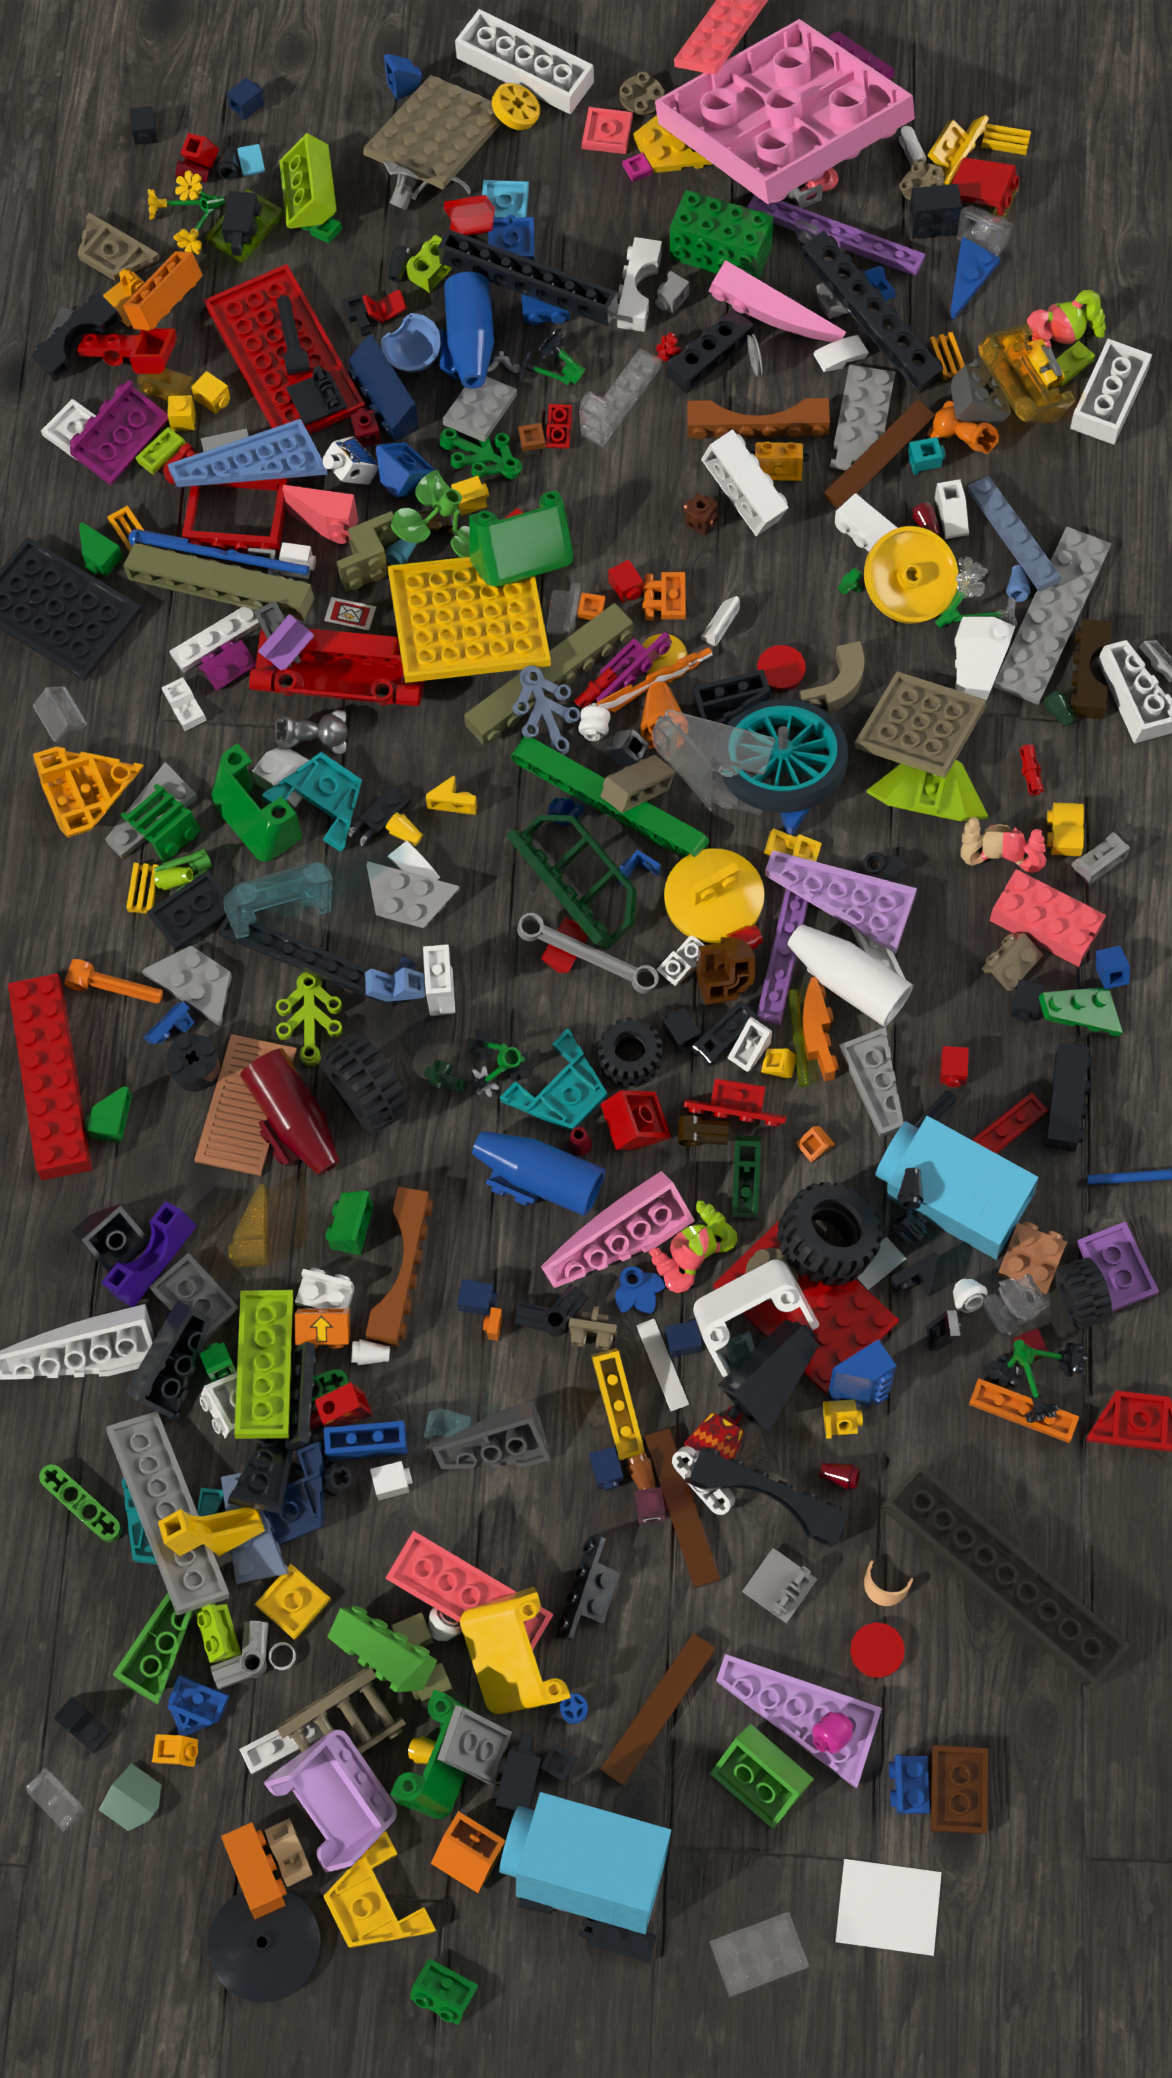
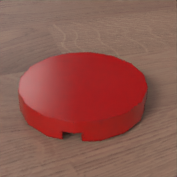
M775 645L766 649L760 655L757 663V671L764 669L769 688L777 692L796 688L802 682L806 670L805 660L801 653L795 648L786 645Z
M876 1622L867 1624L856 1632L851 1641L850 1655L852 1662L860 1672L868 1677L878 1679L888 1677L899 1669L904 1660L905 1646L903 1639L896 1629L887 1624Z

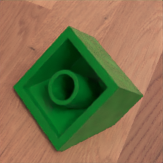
M368 1191L341 1193L340 1200L335 1201L332 1215L335 1216L333 1225L328 1226L326 1232V1240H328L332 1250L361 1256L374 1209Z

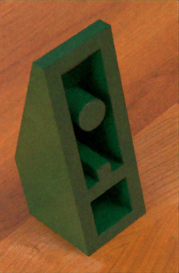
M735 1135L732 1217L758 1218L761 1136Z

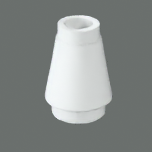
M359 1339V1342L353 1341L351 1362L358 1363V1365L383 1361L389 1362L390 1346Z

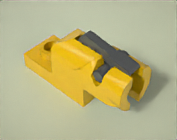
M1023 329L1005 333L1001 337L1023 378L1034 375L1044 391L1048 387L1050 389L1056 387L1066 378L1055 359L1051 347H1047L1042 339L1029 342Z

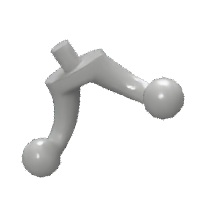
M499 351V356L493 357V361L488 367V372H491L499 363H503L511 372L519 373L521 370L520 365H511L509 357L504 356L503 351Z

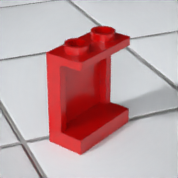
M963 157L952 184H958L961 205L963 202L995 206L998 215L1003 216L1006 208H1009L1011 205L1012 194L1018 188L1020 178L1016 173L1015 165Z

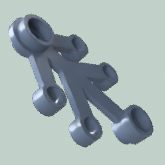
M527 666L520 673V683L523 687L517 702L513 704V712L518 716H522L529 711L527 701L531 692L535 699L527 724L522 728V734L529 739L536 736L539 732L537 724L540 716H542L551 737L548 747L565 755L569 751V742L561 736L551 712L563 717L568 723H574L579 720L580 711L575 707L568 709L546 698L542 689L554 694L560 701L570 697L571 689L565 684L558 686L544 679L543 673L539 668ZM530 674L534 675L535 681L530 679ZM560 689L565 691V696L560 694ZM518 704L524 707V711L518 709ZM569 712L574 713L575 719L569 716ZM527 727H531L533 729V734H530L527 731ZM558 742L562 743L563 749L558 747Z

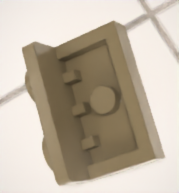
M1025 933L1007 935L1001 942L1002 946L987 957V963L982 967L985 973H992L1006 990H1013L1018 984V980H1022L1043 956L1041 951Z

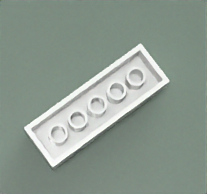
M480 9L455 40L457 59L506 83L520 84L530 90L536 98L569 114L573 112L594 83V68L592 64Z

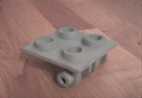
M772 1548L742 1592L787 1624L817 1579L810 1574L811 1571L804 1566H798Z

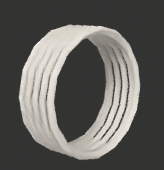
M279 1642L270 1649L269 1661L274 1668L287 1670L294 1665L296 1653L290 1644ZM281 1645H286L293 1651V1660L285 1667H277L271 1660L273 1650Z

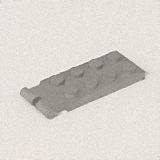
M849 365L833 449L838 451L836 459H831L830 468L846 471L885 432L895 372Z

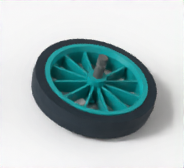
M773 699L759 702L735 715L727 723L719 740L717 758L722 780L735 797L747 805L763 811L790 813L812 808L828 799L838 789L847 769L848 747L842 728L826 711L799 700ZM776 725H787V727L781 726V727L778 729V737H777L773 726H776ZM791 726L803 728L804 730L792 741L788 740ZM766 728L773 743L756 731ZM812 734H815L817 737L820 738L818 740L802 744ZM745 738H747L750 741L757 744L758 746L744 745L741 743ZM827 748L829 756L812 753ZM736 755L756 758L738 762ZM806 764L824 766L825 768L819 773ZM763 767L753 778L745 773ZM793 768L811 780L800 784ZM773 770L777 771L774 786L761 783ZM787 772L793 786H778L781 773Z

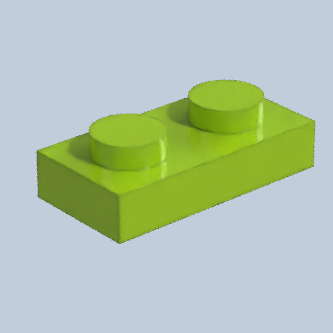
M1080 341L1076 342L1056 359L1066 377L1058 385L1060 387H1063L1095 359V355Z

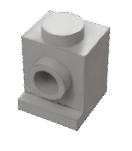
M670 271L668 273V281L666 283L663 282L657 290L658 298L655 301L657 307L674 314L689 296V282Z

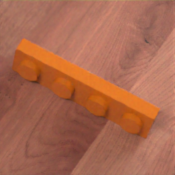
M979 1378L969 1402L970 1406L1070 1443L1079 1416L1059 1409L1056 1411L1057 1416L1053 1418L1045 1416L1046 1418L1043 1420L1029 1423L1025 1419V1413L1031 1411L1034 1406L1031 1398Z

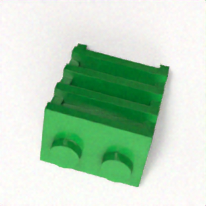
M155 784L153 786L155 791L128 815L123 812L120 816L152 844L159 858L166 862L176 855L190 840H193L201 832V829L189 809H186L180 801L178 802L171 793L166 792L164 787ZM164 797V799L161 802H159L154 808H152L146 815H144L139 821L135 822L138 818H140L145 812H147L152 806H154L159 800H161ZM171 805H174V806H173L171 809H169L164 815H162L157 821H155L150 827H148L146 830H144L149 824H151L156 818H158V817H159L164 811H166Z

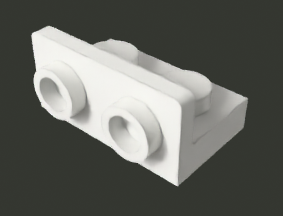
M317 1268L302 1270L301 1275L303 1279L295 1300L296 1305L306 1308H349L355 1290L350 1278L340 1274H336L335 1277L325 1275L323 1270Z

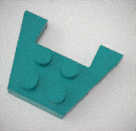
M320 752L299 767L294 773L278 782L273 788L265 791L261 799L270 804L282 796L286 801L291 793L295 792L335 819V822L324 836L323 841L339 852H342L345 847L362 779Z
M567 1028L553 1042L552 1048L570 1063L536 1098L515 1081L500 1096V1101L572 1132L607 1098V1092L586 1060L580 1046H578L573 1038V1034Z
M122 1478L133 1561L157 1565L125 1478ZM201 1488L197 1507L199 1516L213 1515L218 1512L224 1500L223 1490Z

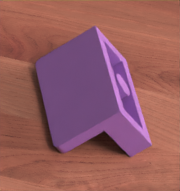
M289 614L258 652L271 661L278 669H287L313 639L314 634Z

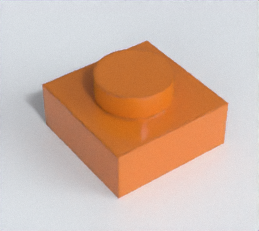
M582 593L577 613L578 618L592 620L603 612L606 601L605 596Z
M491 1307L490 1315H485L483 1331H487L488 1340H499L503 1318L502 1309Z

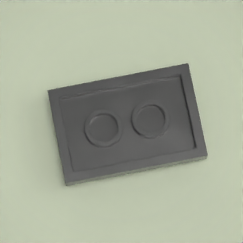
M189 1253L149 1286L150 1290L170 1312L177 1300L211 1319L204 1342L240 1311L237 1304Z

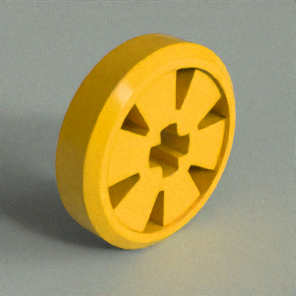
M504 83L498 87L492 97V108L495 115L510 128L516 130L529 129L540 116V105L537 98L530 90L520 84Z

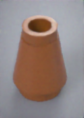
M646 1453L627 1459L628 1467L626 1469L641 1494L655 1490L656 1486L651 1459L647 1458Z

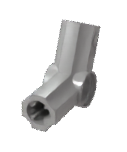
M244 1622L242 1655L211 1666L212 1675L218 1690L250 1678H259L266 1672L267 1622ZM251 1658H259L260 1665L258 1668L248 1670L247 1662Z

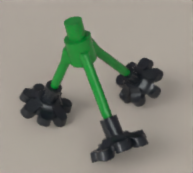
M1017 1340L1014 1342V1355L1010 1360H1007L1005 1355H1000L996 1360H992L989 1363V1368L994 1370L988 1375L990 1381L998 1379V1386L1006 1388L1007 1384L1012 1388L1017 1386L1018 1380L1016 1377H1021L1023 1373L1021 1368L1016 1367L1017 1360L1020 1365L1024 1366L1033 1394L1031 1399L1034 1405L1031 1411L1025 1413V1419L1027 1422L1033 1423L1036 1420L1045 1419V1416L1053 1418L1057 1416L1056 1411L1059 1410L1057 1404L1044 1403L1042 1395L1038 1393L1030 1368V1364L1034 1361V1356L1056 1359L1060 1362L1058 1366L1060 1370L1064 1371V1375L1072 1377L1074 1372L1078 1374L1083 1373L1084 1368L1080 1363L1087 1361V1355L1080 1354L1083 1346L1073 1342L1067 1343L1065 1350L1052 1353L1036 1350L1025 1344L1023 1340Z

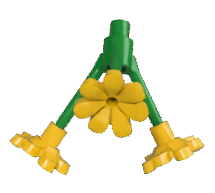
M186 171L185 178L178 176L176 179L180 186L175 189L177 195H180V200L167 201V199H157L154 190L148 189L149 219H154L158 208L200 205L205 214L195 229L193 228L190 233L182 229L173 237L174 240L178 241L177 245L180 248L185 247V252L194 251L196 254H200L202 243L197 240L200 234L199 231L208 217L214 212V209H218L219 206L225 204V199L223 196L208 195L201 191V177L198 174L193 176L191 171Z

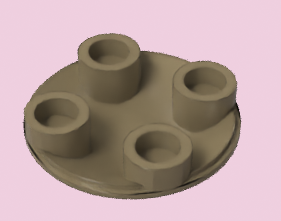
M639 72L636 76L627 79L620 87V101L628 111L638 115L655 112V101L665 94L660 82L651 77L647 72Z
M915 162L899 186L903 196L911 200L912 188L943 185L945 174L940 166Z

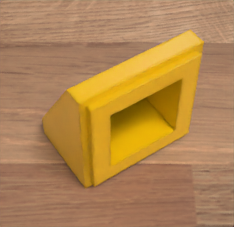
M766 1049L761 1072L782 1078H792L796 1055L789 1049Z

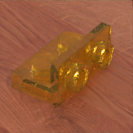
M167 368L160 374H139L137 377L139 388L143 393L161 397L167 402L168 396H187L194 383L193 377Z

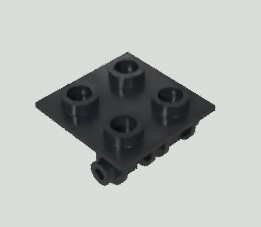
M321 366L313 369V377L286 387L304 425L347 408V404L330 371H326Z

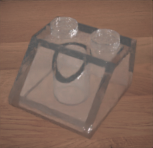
M970 205L961 210L957 239L961 241L964 236L999 257L1011 237L1013 223L1008 222L1005 218L997 217L983 208Z

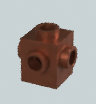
M697 493L684 506L685 525L705 536L719 518V514H717L718 503L709 496Z

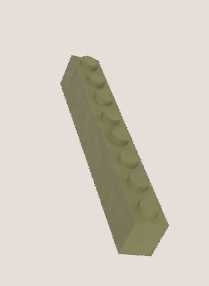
M134 543L123 565L128 579L254 610L277 601L284 617L290 614L300 621H305L314 601L311 584L304 581H294L280 575L264 574L258 570H247L237 565L230 566L215 560L200 559L194 555H183L169 549L154 548L148 544Z
M615 603L549 651L551 666L539 667L544 679L558 686L562 684L570 685L580 673L589 671L600 658L609 656L616 646L628 642L633 635V622ZM520 673L464 714L465 726L483 746L489 741L493 742L498 739L501 732L508 727H514L520 721V718L524 716H518L513 712V704L517 702L523 687L520 683ZM529 675L532 681L536 680L534 675ZM542 689L546 698L551 699L555 696ZM532 692L527 701L529 704L528 714L531 713L535 703ZM518 704V709L524 711V707Z

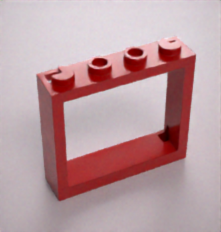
M290 478L206 485L278 491L270 537L193 531L201 485L190 488L182 538L189 539L188 543L224 551L231 549L244 554H248V548L275 550L276 556H279L287 510L283 485L291 486Z

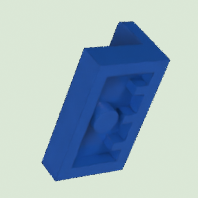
M894 1755L893 1762H889V1779H894L895 1790H890V1806L896 1808V1814H929L927 1756Z

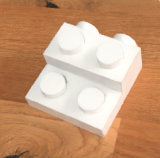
M237 1372L205 1385L201 1393L202 1397H200V1404L203 1410L206 1412L210 1411L214 1418L212 1425L217 1434L222 1433L225 1439L235 1435Z

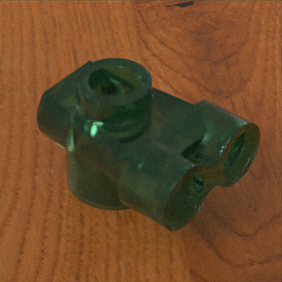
M435 1058L433 1065H428L424 1071V1076L430 1079L428 1083L441 1089L444 1086L453 1091L463 1092L468 1084L467 1079L451 1074L454 1065Z

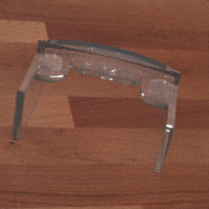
M667 710L664 716L660 715L652 732V741L656 751L710 811H712L713 805L716 803L725 809L734 808L762 815L763 810L749 806L735 797L724 784L721 775L732 777L739 774L740 769L764 775L775 743L773 737L672 710ZM745 772L751 778L755 776L754 774ZM765 778L761 783L772 785V780Z

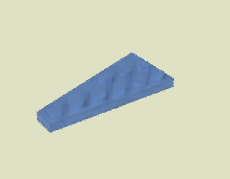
M301 419L168 464L169 471L177 487L328 475L327 469L323 465V460Z

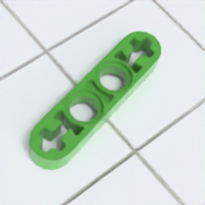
M51 1464L42 1468L39 1475L40 1482L54 1497L103 1541L111 1543L119 1539L122 1534V1526L112 1514L60 1467ZM58 1472L56 1477L63 1485L59 1488L53 1481L47 1483L49 1480L47 1477L48 1473L55 1474ZM69 1488L78 1490V1497L72 1502L64 1499V1493ZM89 1505L97 1507V1514L92 1519H86L83 1516V1510ZM101 1518L109 1526L113 1523L115 1524L113 1526L115 1532L112 1535L110 1533L103 1535L105 1529L98 1523Z

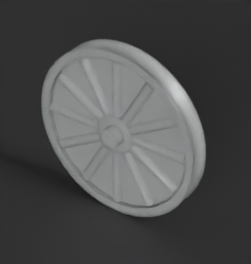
M754 334L752 336L748 335V352L753 372L756 377L758 375L762 376L763 368L758 342Z

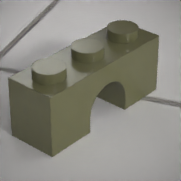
M422 1612L391 1625L394 1632L406 1635L409 1638L408 1642L414 1646L424 1647L433 1643ZM442 1663L434 1667L424 1690L412 1691L415 1700L421 1699L423 1705L428 1704L434 1689L447 1695L454 1693Z

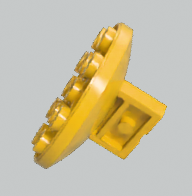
M704 849L696 857H693L691 854L686 856L672 869L665 885V907L673 924L688 937L691 935L699 941L706 943H720V937H727L726 934L746 925H755L763 909L764 887L759 873L744 857L724 849Z

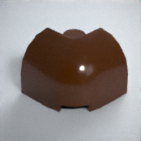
M720 937V943L698 946L696 971L699 989L705 1005L739 999L738 995L744 992L749 985H753L755 978V955L747 942L733 937Z

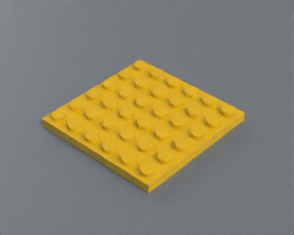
M470 557L388 566L405 683L521 670L527 666H535L537 668L551 666L535 576L502 586H490L484 582L470 562Z

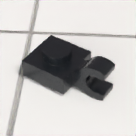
M364 293L342 299L349 322L357 321L362 336L371 334L367 317H370L367 312L362 297L365 295Z

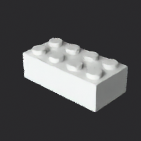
M1107 339L1074 411L1070 429L1115 445L1148 372L1152 354Z
M731 430L711 443L701 460L755 536H758L779 522L788 509L787 500L783 494L776 491L771 477L767 473L764 474L761 470L756 456L750 454L746 449L744 439L739 434L736 435L734 430Z

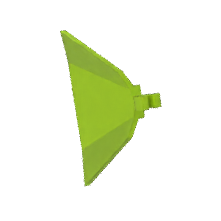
M955 760L946 778L900 764L867 790V793L888 806L961 822L969 821L972 817H976L978 820L988 819V815L962 763Z

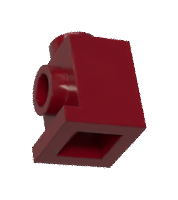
M366 408L356 410L355 414L351 415L356 440L363 447L380 444V433L374 410L368 411Z

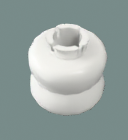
M596 703L583 708L580 713L579 732L590 741H597L607 736L609 731L608 723L611 718L609 711L603 707L596 706Z

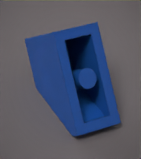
M391 54L384 55L387 85L396 99L400 100L413 94L421 86L420 79H422V74L418 66L414 67L410 59Z

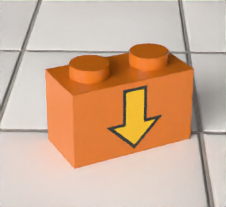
M350 1308L297 1309L295 1313L296 1345L307 1341L315 1344V1348H318V1345H329V1348L339 1349L349 1344L351 1340Z

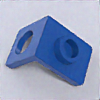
M636 850L630 859L626 858L620 866V870L627 878L638 864L656 876L661 874V865L639 850ZM618 879V884L622 886L623 884Z

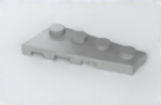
M165 762L130 806L126 814L128 815L155 791L153 787L155 784L164 787L166 792L171 793L185 808L198 797ZM164 797L161 800H159L154 806H152L147 812H145L140 818H138L135 822L139 821L144 815H146L152 808H154L159 802H161L164 799ZM171 805L166 811H164L158 818H156V819H155L151 824H149L144 830H146L148 827H150L155 821H157L162 815H164V814H165L169 809H171L174 805ZM121 818L105 840L124 859L147 839Z
M884 1027L839 1045V1051L879 1137L898 1131L904 1123L895 1083L896 1079L891 1061L890 1047L888 1045L887 1030Z

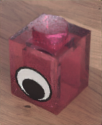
M662 1487L635 1491L639 1524L664 1521L665 1508Z

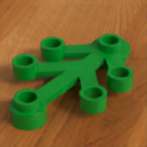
M446 428L441 432L440 445L442 448L452 450L459 447L474 454L465 456L461 452L453 453L451 465L454 468L472 465V476H478L479 478L485 475L501 473L507 479H515L522 472V463L519 459L512 457L508 446L509 436L505 433H498L495 436V446L500 449L502 455L500 457L494 454L489 438L485 442L479 440L481 445L479 447L460 438L453 428ZM490 462L495 465L485 466L484 463Z

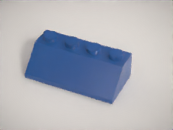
M876 1340L833 1368L828 1396L831 1399L838 1401L855 1400L857 1405L868 1407L873 1403L877 1406L889 1398L888 1394L891 1391L897 1366L879 1340Z

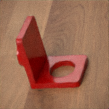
M399 289L377 302L366 294L362 296L368 314L381 324L407 309L402 292Z

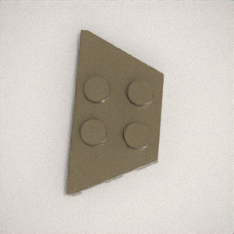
M87 214V224L85 230H83L82 243L78 250V257L82 262L117 281L120 279L119 273L123 269L136 272L160 259L159 254L93 214Z

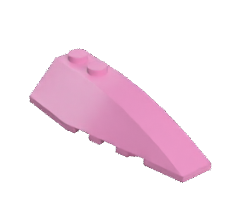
M726 260L709 289V292L712 293L715 299L726 301L737 312L746 313L764 323L794 334L829 342L841 340L846 334V331Z
M660 1171L588 1222L564 1243L541 1268L552 1286L556 1288L582 1278L586 1273L595 1269L600 1271L607 1268L608 1264L618 1260L623 1262L630 1259L631 1255L641 1251L644 1253L648 1252L695 1220L674 1183Z

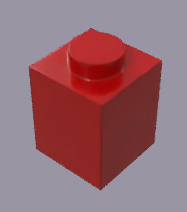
M188 133L180 154L186 160L205 169L212 170L219 149L207 137Z
M629 559L608 570V582L622 604L629 600H636L643 593V580Z
M943 1046L940 1064V1084H946L948 1087H960L966 1084L969 1048Z

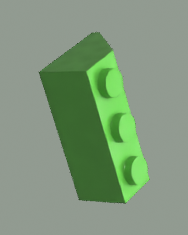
M749 1724L735 1738L710 1772L715 1779L772 1829L777 1826L814 1780L752 1724Z

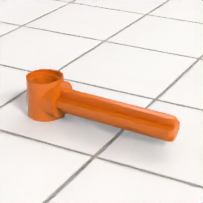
M72 959L64 980V985L77 991H85L92 986L159 1004L163 997L161 989L94 972V967L90 963L80 959Z

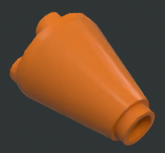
M661 681L654 682L649 686L640 725V736L649 743L648 748L650 749L655 747L680 748L682 741L686 739L689 733L688 722L668 685Z

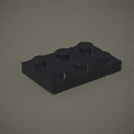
M207 870L192 882L148 910L147 915L175 952H177L224 920L229 912L234 913L237 911V908Z

